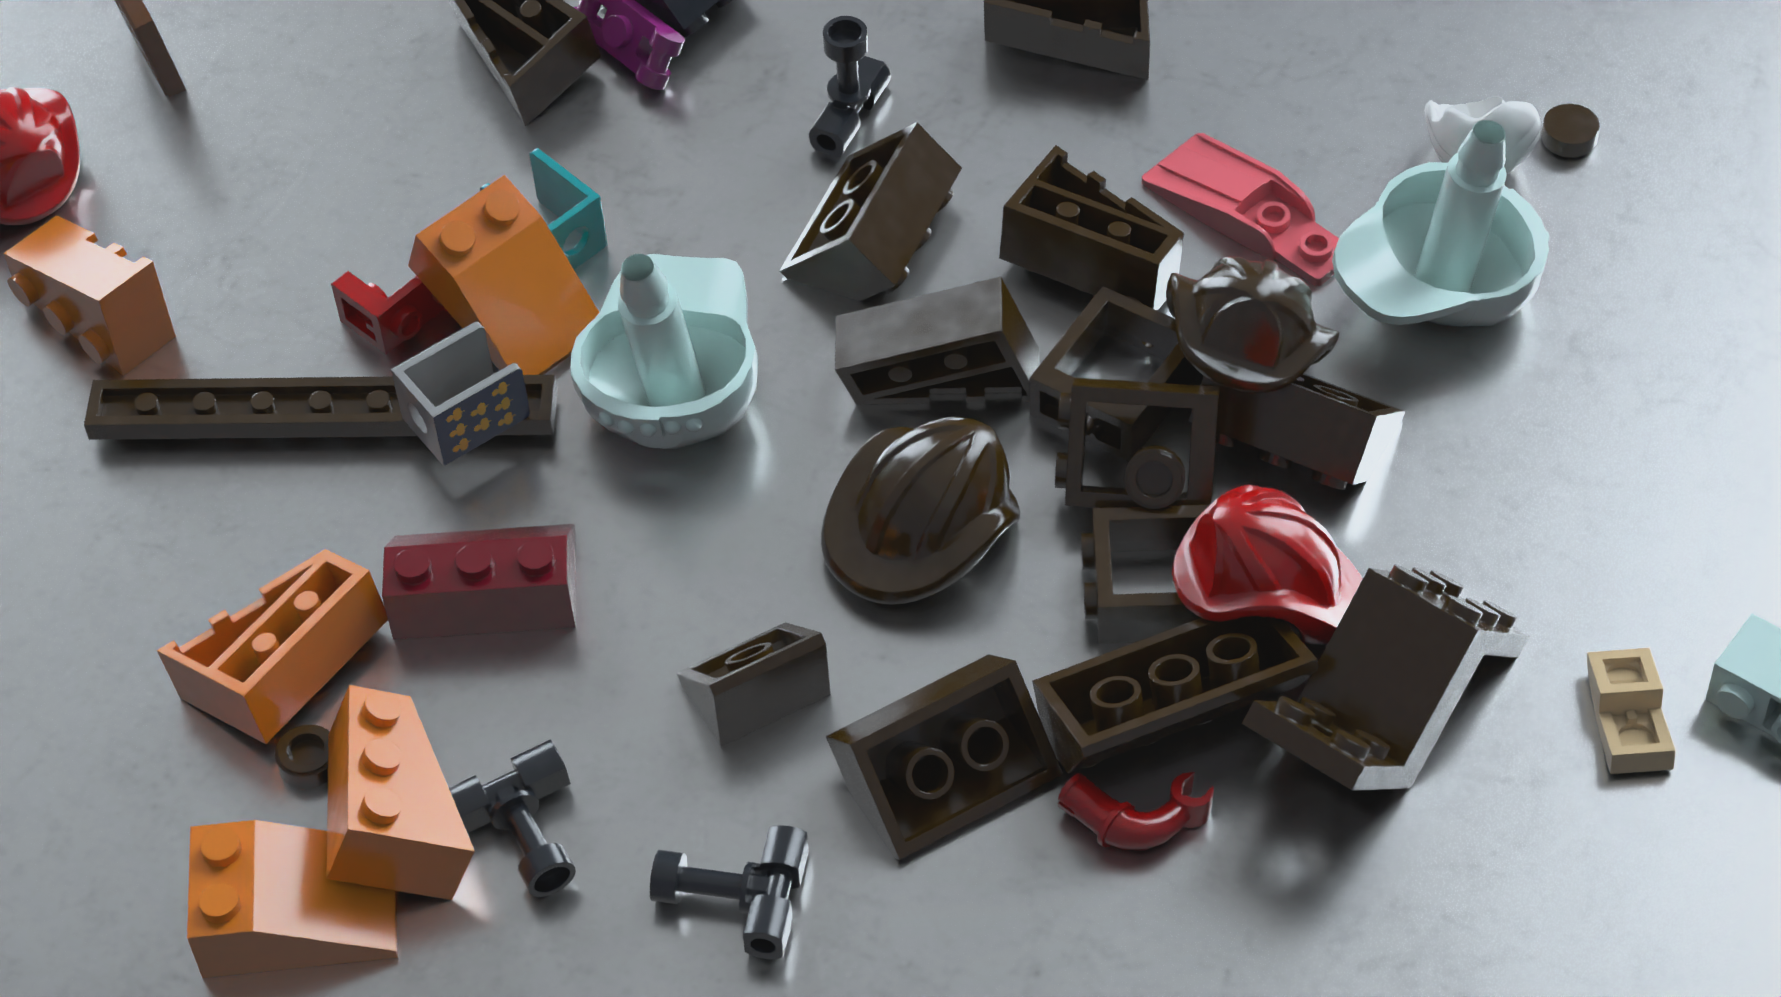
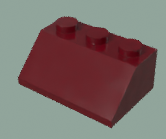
M560 524L394 536L384 547L382 599L393 640L576 628L575 525Z

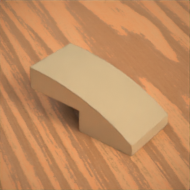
M1650 648L1587 652L1586 662L1592 701L1610 774L1674 769L1676 749L1662 711L1664 689Z

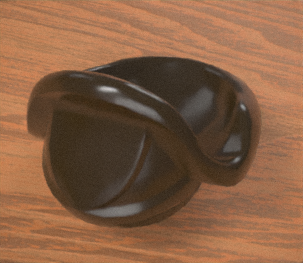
M1228 256L1220 258L1214 264L1211 271L1206 273L1200 280L1191 279L1174 272L1171 273L1168 279L1166 301L1170 314L1175 318L1179 346L1186 359L1200 374L1219 385L1246 393H1266L1279 390L1292 384L1311 365L1325 358L1338 341V331L1315 322L1311 305L1312 290L1300 278L1291 277L1279 269L1277 263L1269 259L1259 262L1246 260L1239 256Z
M947 417L928 422L916 429L896 427L882 430L871 437L847 465L832 493L824 515L821 531V548L825 562L833 576L846 589L857 596L872 602L890 605L907 604L922 600L946 589L965 577L983 558L994 542L1013 523H1017L1020 519L1017 499L1009 489L1010 472L1008 461L995 431L990 426L974 419Z

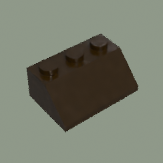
M918 122L848 155L779 272L789 280L858 301L882 291L885 294L893 292L907 278L909 269L906 266L914 252L920 249L929 239L932 233L929 226L936 213L942 210L951 200L954 194L951 187L962 167Z
M1305 373L1292 384L1266 393L1236 391L1219 385L1206 377H1203L1201 386L1219 387L1216 443L1234 448L1237 447L1238 441L1259 448L1257 458L1272 465L1288 469L1291 468L1293 462L1314 470L1311 477L1313 480L1341 490L1346 489L1347 483L1353 485L1368 480L1400 425L1405 412ZM1192 409V411H1191V414H1190V417H1189V420H1188V421L1191 422V423H1192V413H1193V409Z
M990 654L826 736L850 794L891 853L899 860L1064 775L1016 660Z

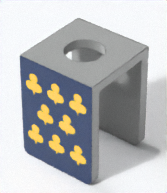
M479 322L468 325L391 369L402 419L443 466L523 421L530 415L522 369L516 363H512L492 375L493 368L484 327Z

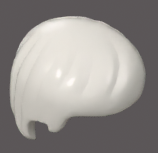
M1492 96L1485 100L1466 104L1438 105L1429 100L1425 105L1424 114L1428 133L1435 152L1442 163H1449L1451 157L1458 153L1459 147L1474 125L1482 120L1497 122L1505 130L1504 168L1506 174L1515 170L1530 156L1540 138L1541 120L1535 107L1527 102H1505L1499 96Z

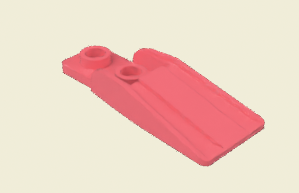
M1197 133L1142 175V184L1151 191L1237 243L1272 261L1276 259L1312 285L1321 286L1334 275L1332 257L1339 238L1315 222V212L1309 198L1280 171L1204 133Z

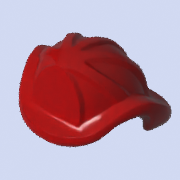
M10 87L0 90V224H31L56 212L71 196L76 186L80 169L79 138L71 107L61 93L47 88L22 89Z
M1243 485L1229 490L1211 503L1188 529L1176 551L1172 566L1173 583L1178 597L1184 606L1198 617L1214 622H1224L1248 616L1286 620L1299 630L1300 639L1303 643L1318 646H1327L1363 579L1353 563L1335 546L1327 530L1313 517L1306 514L1299 502L1282 491L1255 485Z

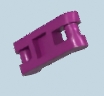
M580 0L578 7L575 6L574 8L587 16L596 43L632 70L640 83L652 89L664 90L671 75L668 66L672 57L679 56L685 42L684 37L635 0ZM601 5L607 8L603 19L598 16Z

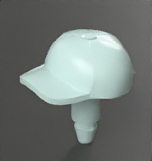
M1491 120L1477 122L1459 147L1458 153L1451 157L1449 163L1428 162L1409 168L1391 179L1376 205L1356 219L1339 237L1332 257L1334 276L1344 293L1368 316L1381 323L1394 325L1427 321L1449 326H1492L1509 319L1533 297L1539 287L1549 252V233L1545 230L1541 218L1533 207L1513 188L1508 189L1504 185L1506 181V170L1504 168L1505 130L1500 124Z
M634 254L626 258L622 263L621 271L611 285L601 311L576 337L571 352V377L574 389L589 415L609 431L639 445L654 449H678L726 433V430H729L742 419L756 391L758 375V355L748 329V298L743 271L736 261L727 258L682 257L662 254Z

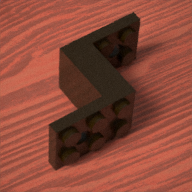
M1394 564L1391 571L1368 568L1318 661L1319 669L1310 676L1297 702L1281 696L1278 701H1253L1242 724L1351 790L1411 788L1483 655L1518 658L1529 635L1513 627L1517 620L1514 614L1487 600L1480 603L1471 598L1464 599L1460 597L1464 587L1437 571L1431 570L1430 573H1427L1415 567L1410 571L1397 564Z

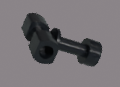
M853 16L833 18L823 28L824 52L829 59L836 62L837 74L827 84V95L832 102L826 105L809 132V140L814 150L838 158L842 156L860 128L858 113L861 108L871 110L891 79L889 67L885 62L865 56L868 51L867 27L862 20Z
M551 739L510 758L514 770L481 785L477 776L474 775L449 787L467 833L490 822L498 829L511 830L524 854L518 865V872L529 893L536 897L557 893L572 881L576 873L575 866L565 848L558 843L547 844L533 818L539 808L538 799L571 784L566 766Z
M778 825L769 827L761 863L747 862L743 874L687 867L685 853L658 850L653 861L650 877V899L654 902L678 905L683 892L739 900L740 913L748 914L743 931L745 953L764 959L783 958L792 923L791 901L788 900L790 889L800 888L809 852L807 832L792 826Z

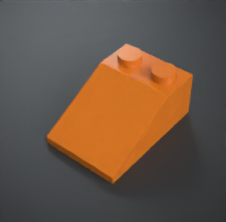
M506 175L488 185L415 236L408 267L462 328L474 322H479L484 327L491 361L499 370L512 363H516L522 369L523 375H544L571 356L576 337L599 314V310L543 217Z
M260 820L190 826L187 939L202 978L398 958L397 891L326 879L327 831Z

